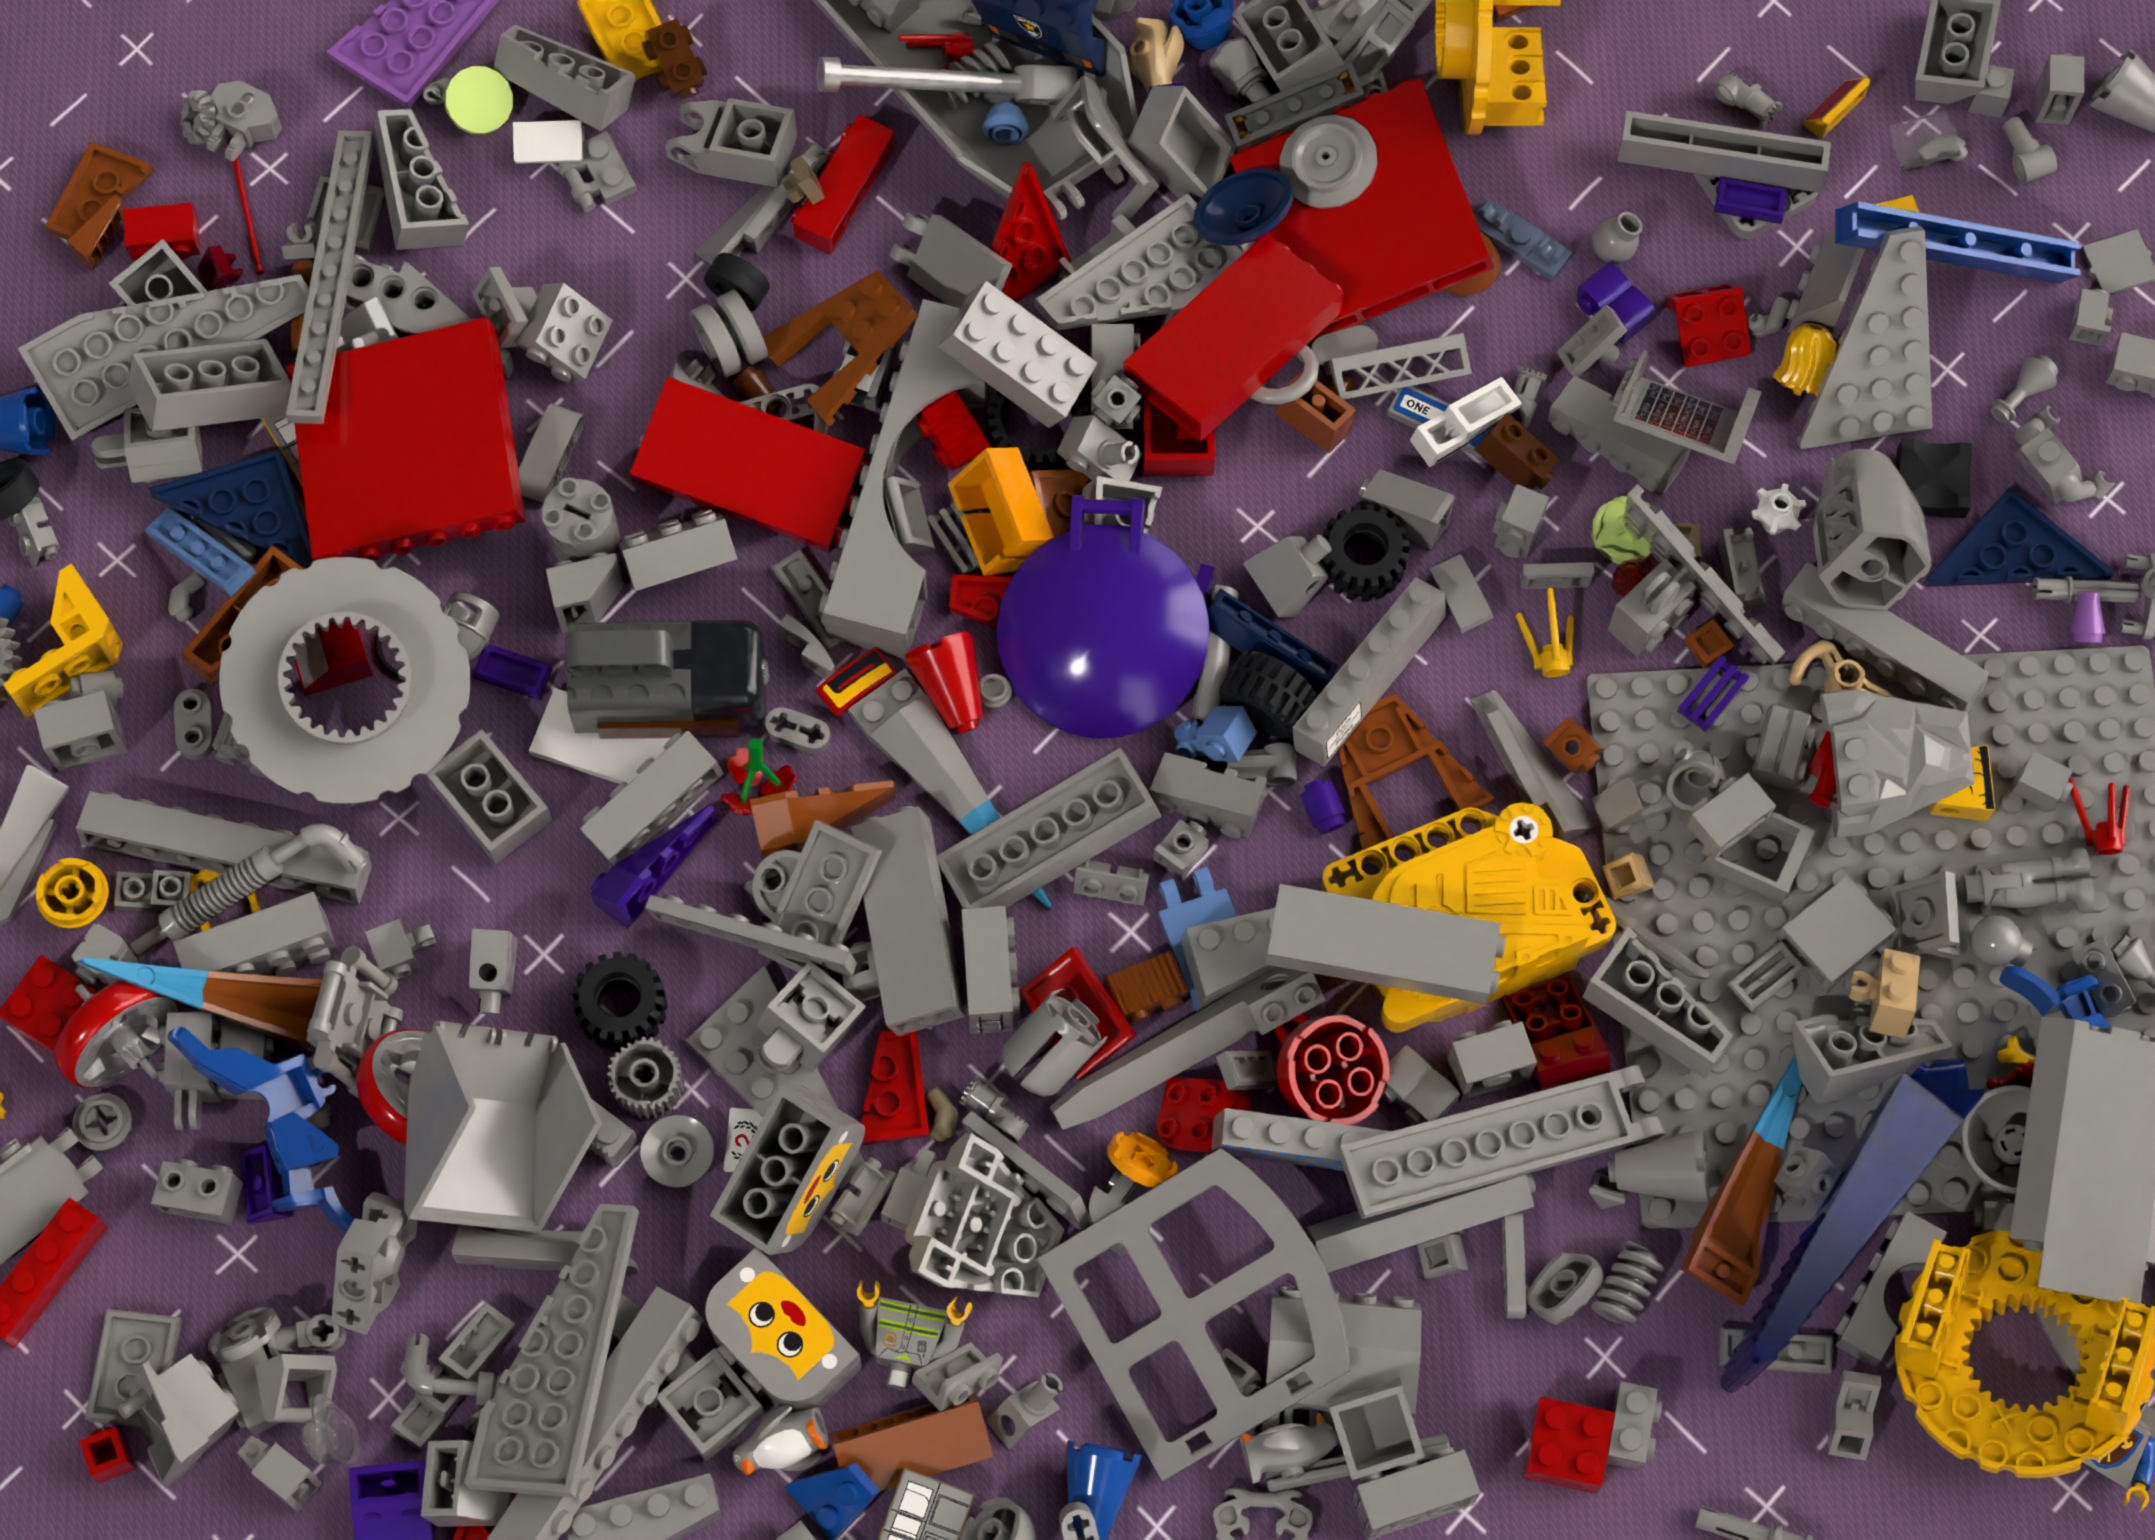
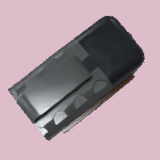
M752 621L569 623L568 634L565 637L567 704L575 733H599L600 739L671 738L677 733L683 735L686 731H689L695 738L740 737V730L755 729L765 719L766 684L769 682L770 674L766 662L762 632Z

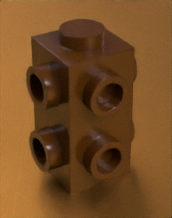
M678 18L646 30L644 35L646 41L642 42V47L649 61L654 60L659 72L655 76L663 93L668 91L671 99L680 96L681 100H686L699 94L698 88L703 86L705 81L703 76H706L707 72L700 56L694 57L689 46L693 44V39L686 25L681 26Z
M1508 413L1496 423L1474 449L1514 486L1518 484L1531 490L1536 486L1542 490L1555 475L1551 469L1559 460L1556 455Z

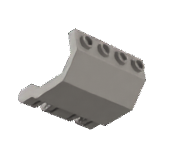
M1283 1286L1280 1287L1279 1292L1271 1291L1270 1336L1265 1387L1312 1360L1315 1356L1309 1320L1297 1287ZM1334 1291L1346 1331L1351 1371L1285 1409L1283 1424L1294 1423L1293 1410L1300 1409L1309 1410L1306 1426H1315L1316 1414L1318 1411H1322L1321 1415L1326 1422L1335 1428L1328 1406V1399L1400 1377L1414 1421L1421 1356L1422 1309L1420 1304L1414 1303V1298L1406 1296H1392L1391 1301L1376 1300L1377 1296L1370 1293H1355L1354 1298L1339 1297V1292ZM1304 1371L1287 1381V1384L1293 1394L1312 1381ZM1280 1413L1263 1422L1261 1432L1279 1426Z

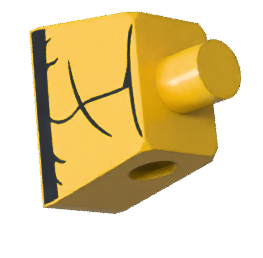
M1988 745L1971 747L1974 784L1929 805L1930 814L1975 821H1988L1995 811Z

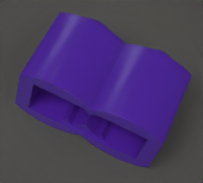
M1610 262L1578 286L1577 303L1586 315L1594 316L1605 305L1615 311L1627 329V332L1618 340L1622 344L1654 320L1656 308L1639 289L1634 287L1628 278Z

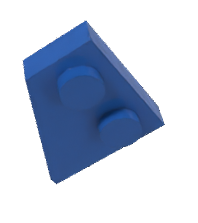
M856 1462L841 1466L836 1470L819 1472L814 1476L804 1479H795L784 1487L830 1540L839 1538L880 1492V1489Z

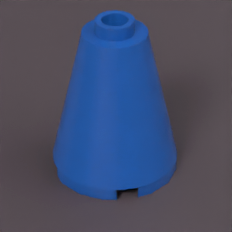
M30 386L0 396L1 451L30 456H45L51 451V448L46 447L49 439H55V414L49 401L43 399L41 395L43 391L40 387Z
M1067 1440L1068 1504L1071 1502L1086 1504L1093 1514L1099 1540H1107L1140 1465L1142 1455L1134 1453L1133 1458L1128 1459L1126 1458L1127 1450L1087 1442L1085 1445H1081V1449H1076V1441ZM1080 1515L1073 1516L1072 1522L1077 1538L1084 1536Z

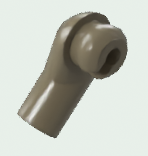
M936 1087L925 1096L926 1101L936 1112L934 1125L930 1127L929 1134L934 1141L943 1143L947 1138H951L956 1131L958 1111L940 1087Z

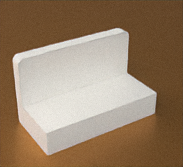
M581 120L513 122V150L516 164L581 162L583 160L582 142L585 141V128Z

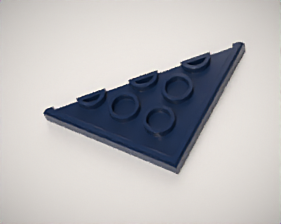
M280 449L149 488L152 498L267 552L273 545L304 569H308L314 561L311 554L309 533Z
M2009 487L1926 577L1923 584L1927 587L2032 583L2035 577L2064 579L2065 576H2071L2073 580H2110L2115 571Z

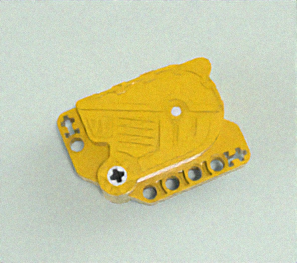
M1514 803L1502 810L1499 816H1496L1478 808H1465L1335 861L1325 868L1320 890L1324 892L1501 923L1499 936L1506 937L1502 959L1495 958L1493 971L1500 972L1496 994L1490 993L1486 1004L1371 984L1372 991L1383 1002L1380 1018L1387 1030L1400 1033L1426 1022H1442L1444 1019L1463 1013L1468 1014L1485 1007L1487 1003L1497 1000L1503 995L1513 994L1547 978L1549 980L1569 972L1577 967L1580 958L1608 946L1616 930V920L1581 849L1573 844L1552 837L1553 828L1551 820L1543 809L1534 804ZM1472 823L1477 826L1479 831L1474 834H1467L1462 830L1461 825ZM1437 836L1442 838L1446 845L1436 848L1430 845L1428 839ZM1407 850L1412 854L1413 859L1401 861L1395 856V852ZM1368 863L1375 864L1380 869V872L1375 875H1369L1362 870V866ZM1333 878H1336L1338 882H1344V886L1339 887L1337 883L1331 884ZM1583 891L1590 896L1591 901L1581 903L1574 898L1573 893ZM1593 922L1598 929H1605L1603 934L1599 930H1591Z

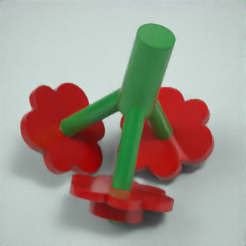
M758 738L749 740L748 750L744 747L738 748L735 756L730 757L726 762L727 770L733 773V781L736 784L744 782L740 795L730 792L729 794H722L720 799L728 803L729 809L739 815L746 816L749 813L752 814L749 799L753 798L748 796L751 787H756L760 783L762 775L767 777V781L760 787V793L763 796L791 791L792 784L797 778L789 765L782 766L778 771H771L763 763V742Z

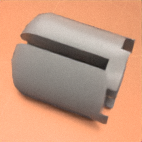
M1060 990L1052 991L1004 1044L1001 1056L1006 1070L1012 1078H1015L1021 1071L1026 1070L1059 1034L1063 1037L1020 1083L1027 1091L1042 1097L1051 1096L1060 1091L1088 1059L1100 1049L1107 1039V1036L1101 1039V1035L1095 1027L1100 1022L1095 1014L1077 998L1070 1003L1064 998L1056 996Z

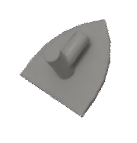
M378 296L361 304L342 320L336 354L399 338Z

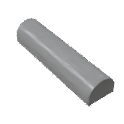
M1215 584L1208 595L1207 608L1219 589H1223L1236 599H1238V592L1231 587ZM1210 632L1206 661L1198 681H1196L1191 719H1195L1200 727L1214 706H1223L1224 701L1219 694V688L1227 677L1231 645Z

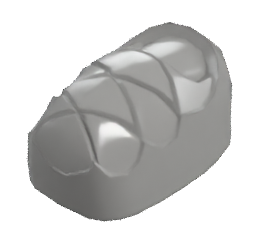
M1561 1251L1544 1267L1527 1292L1526 1301L1531 1309L1547 1322L1554 1325L1564 1323L1584 1307L1602 1286L1604 1279L1602 1267L1597 1260L1589 1255Z

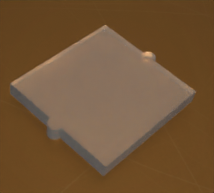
M1947 110L1889 126L1893 141L1891 146L1892 152L1897 154L1902 171L1961 155L1956 140L1958 135L1957 129L1952 127Z

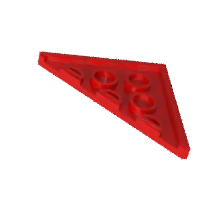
M1027 161L1021 164L990 248L1013 264L1001 292L1016 303L1058 273V260L1062 257H1065L1071 263L1034 168Z

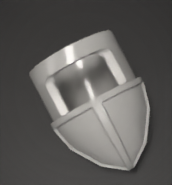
M454 592L443 611L445 615L453 617L460 631L457 640L460 646L466 648L469 661L476 658L483 649L488 647L489 639L500 617L499 612L494 606L477 596L463 592ZM457 601L473 605L477 608V614L475 615L465 610Z

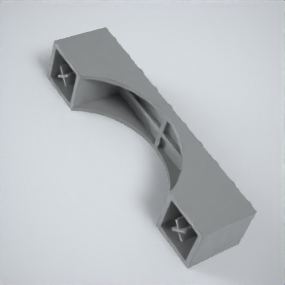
M923 299L920 310H914L918 316L909 326V330L912 331L910 341L904 340L901 347L899 361L903 362L900 372L894 371L889 387V391L893 392L890 403L884 402L879 422L883 423L880 434L875 433L871 441L869 453L873 454L870 466L865 464L861 472L859 484L863 486L860 497L854 496L849 516L853 517L850 529L844 528L841 535L839 548L843 549L840 560L834 559L831 566L829 580L833 581L830 592L824 591L820 601L819 612H822L821 625H825L826 635L829 639L835 637L843 640V643L869 650L876 647L881 653L906 659L905 654L911 651L927 600L926 570L905 552L890 527L885 512L886 501L883 480L893 477L902 458L922 437L914 421L918 419L916 415L930 403L957 390L958 395L969 412L986 409L992 386L937 347L960 308Z

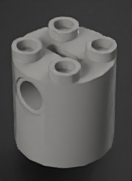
M571 477L562 479L547 495L542 508V521L551 549L558 561L570 560L578 562L587 560L589 556L596 553H616L619 546L618 543H620V533L609 494L604 488L593 481Z

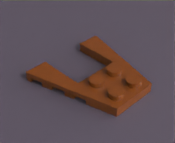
M876 270L763 336L768 356L780 367L826 326L832 323L859 353L807 399L808 403L830 427L835 421L832 416L843 403L849 404L857 394L854 389L866 373L871 376L878 367L877 359L887 347L890 350L894 347L918 315L887 279Z
M1395 693L1377 701L1337 751L1361 851L1394 838L1367 786L1426 758L1430 762L1456 811L1470 807L1482 809L1493 803L1492 795L1489 792L1486 793L1476 783L1475 777L1464 766L1461 767L1448 753L1449 750L1440 740L1437 741L1425 729V724Z

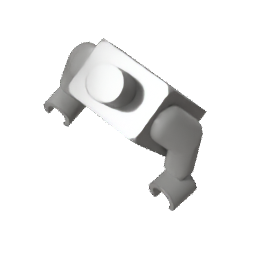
M2049 405L2016 430L2014 438L2021 448L2014 453L2015 458L2055 506L2062 500L2074 502L2092 496L2102 499L2115 485L2114 482L2109 483L2103 478L2106 475L2103 471H2098L2091 480L2083 481L2079 464L2050 430L2060 422V418L2055 419L2049 413L2051 407Z

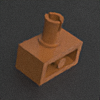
M1302 369L1285 387L1296 382L1304 370ZM1342 373L1343 380L1348 374ZM1351 377L1344 383L1345 392L1356 389L1355 381ZM1316 380L1310 391L1299 399L1277 405L1275 414L1327 453H1330L1351 432L1356 409L1336 395L1334 381L1328 387H1325Z

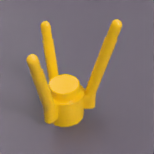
M1549 587L1547 589L1552 644L1544 645L1542 653H1539L1522 613H1517L1516 618L1533 657L1534 670L1542 669L1544 677L1552 678L1569 674L1570 667L1573 666L1574 617L1570 615L1567 618L1565 647H1563V644L1559 643L1554 589Z

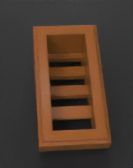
M116 194L67 239L74 257L90 270H93L124 220L123 209L125 207L121 198Z

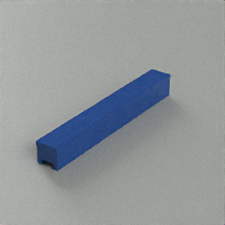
M1860 201L1835 209L1836 244L1880 251V244L1886 231L1921 226L1925 230L1926 260L2058 284L2081 276V269L2075 268V251L2081 249V242Z

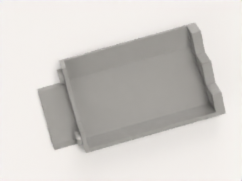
M2041 1017L2010 1238L2023 1242V1249L2042 1252L2038 1280L2039 1288L2120 1303L2122 1296L2129 1298V1302L2140 1305L2145 1271L2148 1270V1265L2155 1266V1037L2140 1035L2138 1031L2123 1028L2089 1025L2090 1022L2076 1019Z

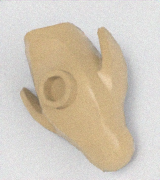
M1139 17L1134 20L1135 40L1130 47L1127 61L1129 70L1141 81L1149 95V87L1172 84L1173 76L1184 50L1182 32L1177 25L1170 28L1163 20Z

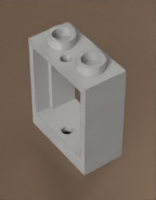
M1775 812L1772 813L1769 819L1757 827L1793 843L1776 882L1719 856L1715 859L1705 846L1703 847L1701 854L1707 857L1702 867L1703 869L1783 903L1816 830Z

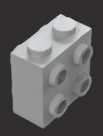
M565 283L544 284L527 318L528 322L515 344L526 351V356L530 360L549 368L551 375L560 381L569 382L570 380L586 379L613 320Z

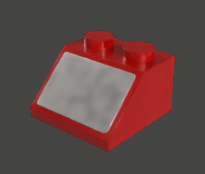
M346 621L341 629L338 628L335 622H332L327 632L318 627L316 628V637L314 639L309 636L303 638L306 645L304 648H294L298 656L297 660L294 661L305 696L374 676L360 627L353 629L350 621Z

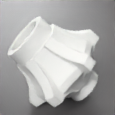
M1785 483L1779 489L1766 491L1761 488L1756 493L1760 501L1758 508L1751 512L1752 518L1759 520L1762 528L1771 535L1781 533L1785 529L1796 531L1801 527L1798 517L1800 510L1806 507L1805 500H1798L1788 491L1789 485Z

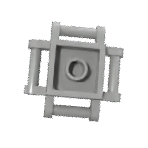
M350 946L344 950L340 962L334 960L326 961L314 1013L308 1025L306 1041L316 1048L313 1059L314 1065L322 1072H330L346 1085L347 1090L352 1095L359 1097L356 1087V1074L361 1057L377 1038L396 1030V1026L401 1024L404 1012L387 1003L389 995L393 994L398 987L397 979L389 972H382L367 960L366 954L360 948ZM357 970L371 982L359 981L355 977Z

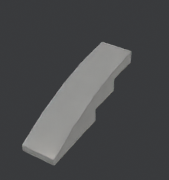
M486 1302L438 1358L439 1364L431 1373L435 1374V1378L477 1381L479 1371L484 1372L515 1328V1323ZM415 1391L414 1399L392 1423L391 1431L421 1452L466 1395L433 1393V1397Z

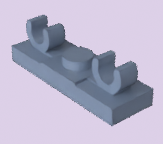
M1488 197L1474 214L1480 231L1494 245L1551 282L1554 281L1572 257L1573 252Z

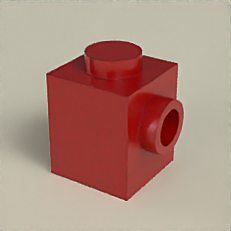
M117 1427L97 1429L89 1434L90 1437L79 1440L90 1475L100 1484L136 1470L125 1434Z

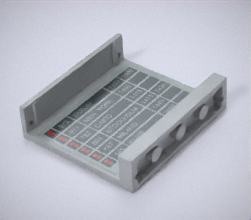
M1643 349L1639 360L1632 358L1611 405L1612 408L1617 409L1613 421L1735 464L1761 391L1748 387L1738 412L1642 377L1649 358L1647 350Z

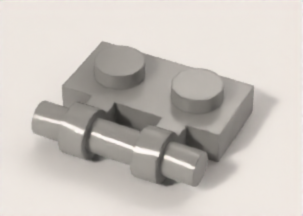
M607 131L582 142L583 160L581 162H561L558 165L562 178L567 179L572 188L571 195L574 201L580 203L584 212H590L595 209L596 204L593 198L599 195L602 196L607 206L637 192L636 184ZM588 170L593 181L584 183L580 173Z

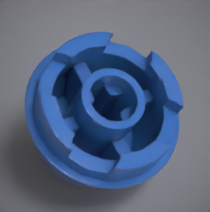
M1171 0L1173 7L1170 13H1168L1169 26L1172 28L1177 25L1182 32L1183 41L1190 47L1198 50L1211 49L1220 45L1229 37L1232 31L1233 20L1232 0Z

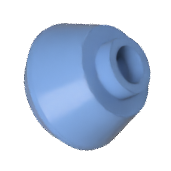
M1002 101L991 107L982 124V131L995 144L1013 145L1020 142L1028 134L1029 126L1020 107L1012 102Z

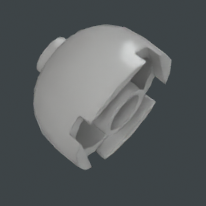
M996 1497L985 1501L979 1506L983 1510L975 1519L972 1516L967 1519L960 1535V1540H1036L1037 1533L1031 1517L1025 1510L1008 1498Z

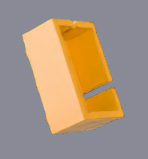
M1018 447L986 448L948 483L958 511H991V513H972L961 516L983 576L1015 574L1021 564L1035 550L1054 538Z

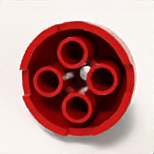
M1325 1015L1303 1022L1288 1035L1278 1054L1276 1075L1284 1100L1303 1119L1352 1125L1368 1117L1379 1106L1377 1103L1383 1093L1385 1082H1389L1390 1066L1385 1046L1371 1027H1366L1363 1023L1347 1015ZM1342 1097H1344L1346 1107L1340 1109L1338 1105L1342 1101Z

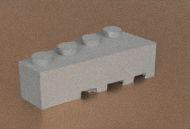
M412 110L377 111L372 132L375 139L374 144L396 250L464 245L469 222L465 214H461L456 204L457 198L453 190L448 188L438 161H435L428 149L429 143Z

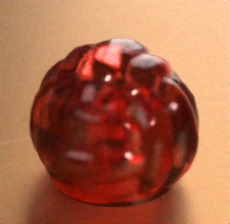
M1624 562L1613 573L1611 586L1618 595L1624 598L1649 572L1635 562Z

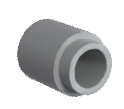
M114 671L78 673V677L69 678L71 699L78 697L81 692L86 690H104L114 706H117V699L123 698L122 678L115 677Z

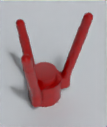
M969 32L898 36L899 41H909L906 43L907 48L942 46L944 58L946 60L951 59L959 64L962 56L968 55L971 57L974 50ZM949 64L946 65V66H944V67H942V68H945V69L948 70Z
M2069 778L2068 782L2074 784L2070 794L2085 833L2086 846H2094V853L2097 855L2122 853L2123 846L2126 845L2125 828L2130 787L2128 785L2123 786L2117 823L2115 784L2112 782L2108 784V821L2097 823L2096 830L2092 831L2074 780Z

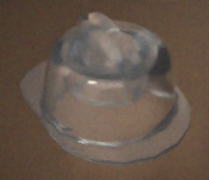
M322 1393L315 1395L312 1400V1417L307 1420L299 1433L300 1443L305 1446L311 1458L317 1463L331 1464L340 1462L346 1465L356 1463L360 1457L361 1443L355 1424L343 1410L338 1408Z

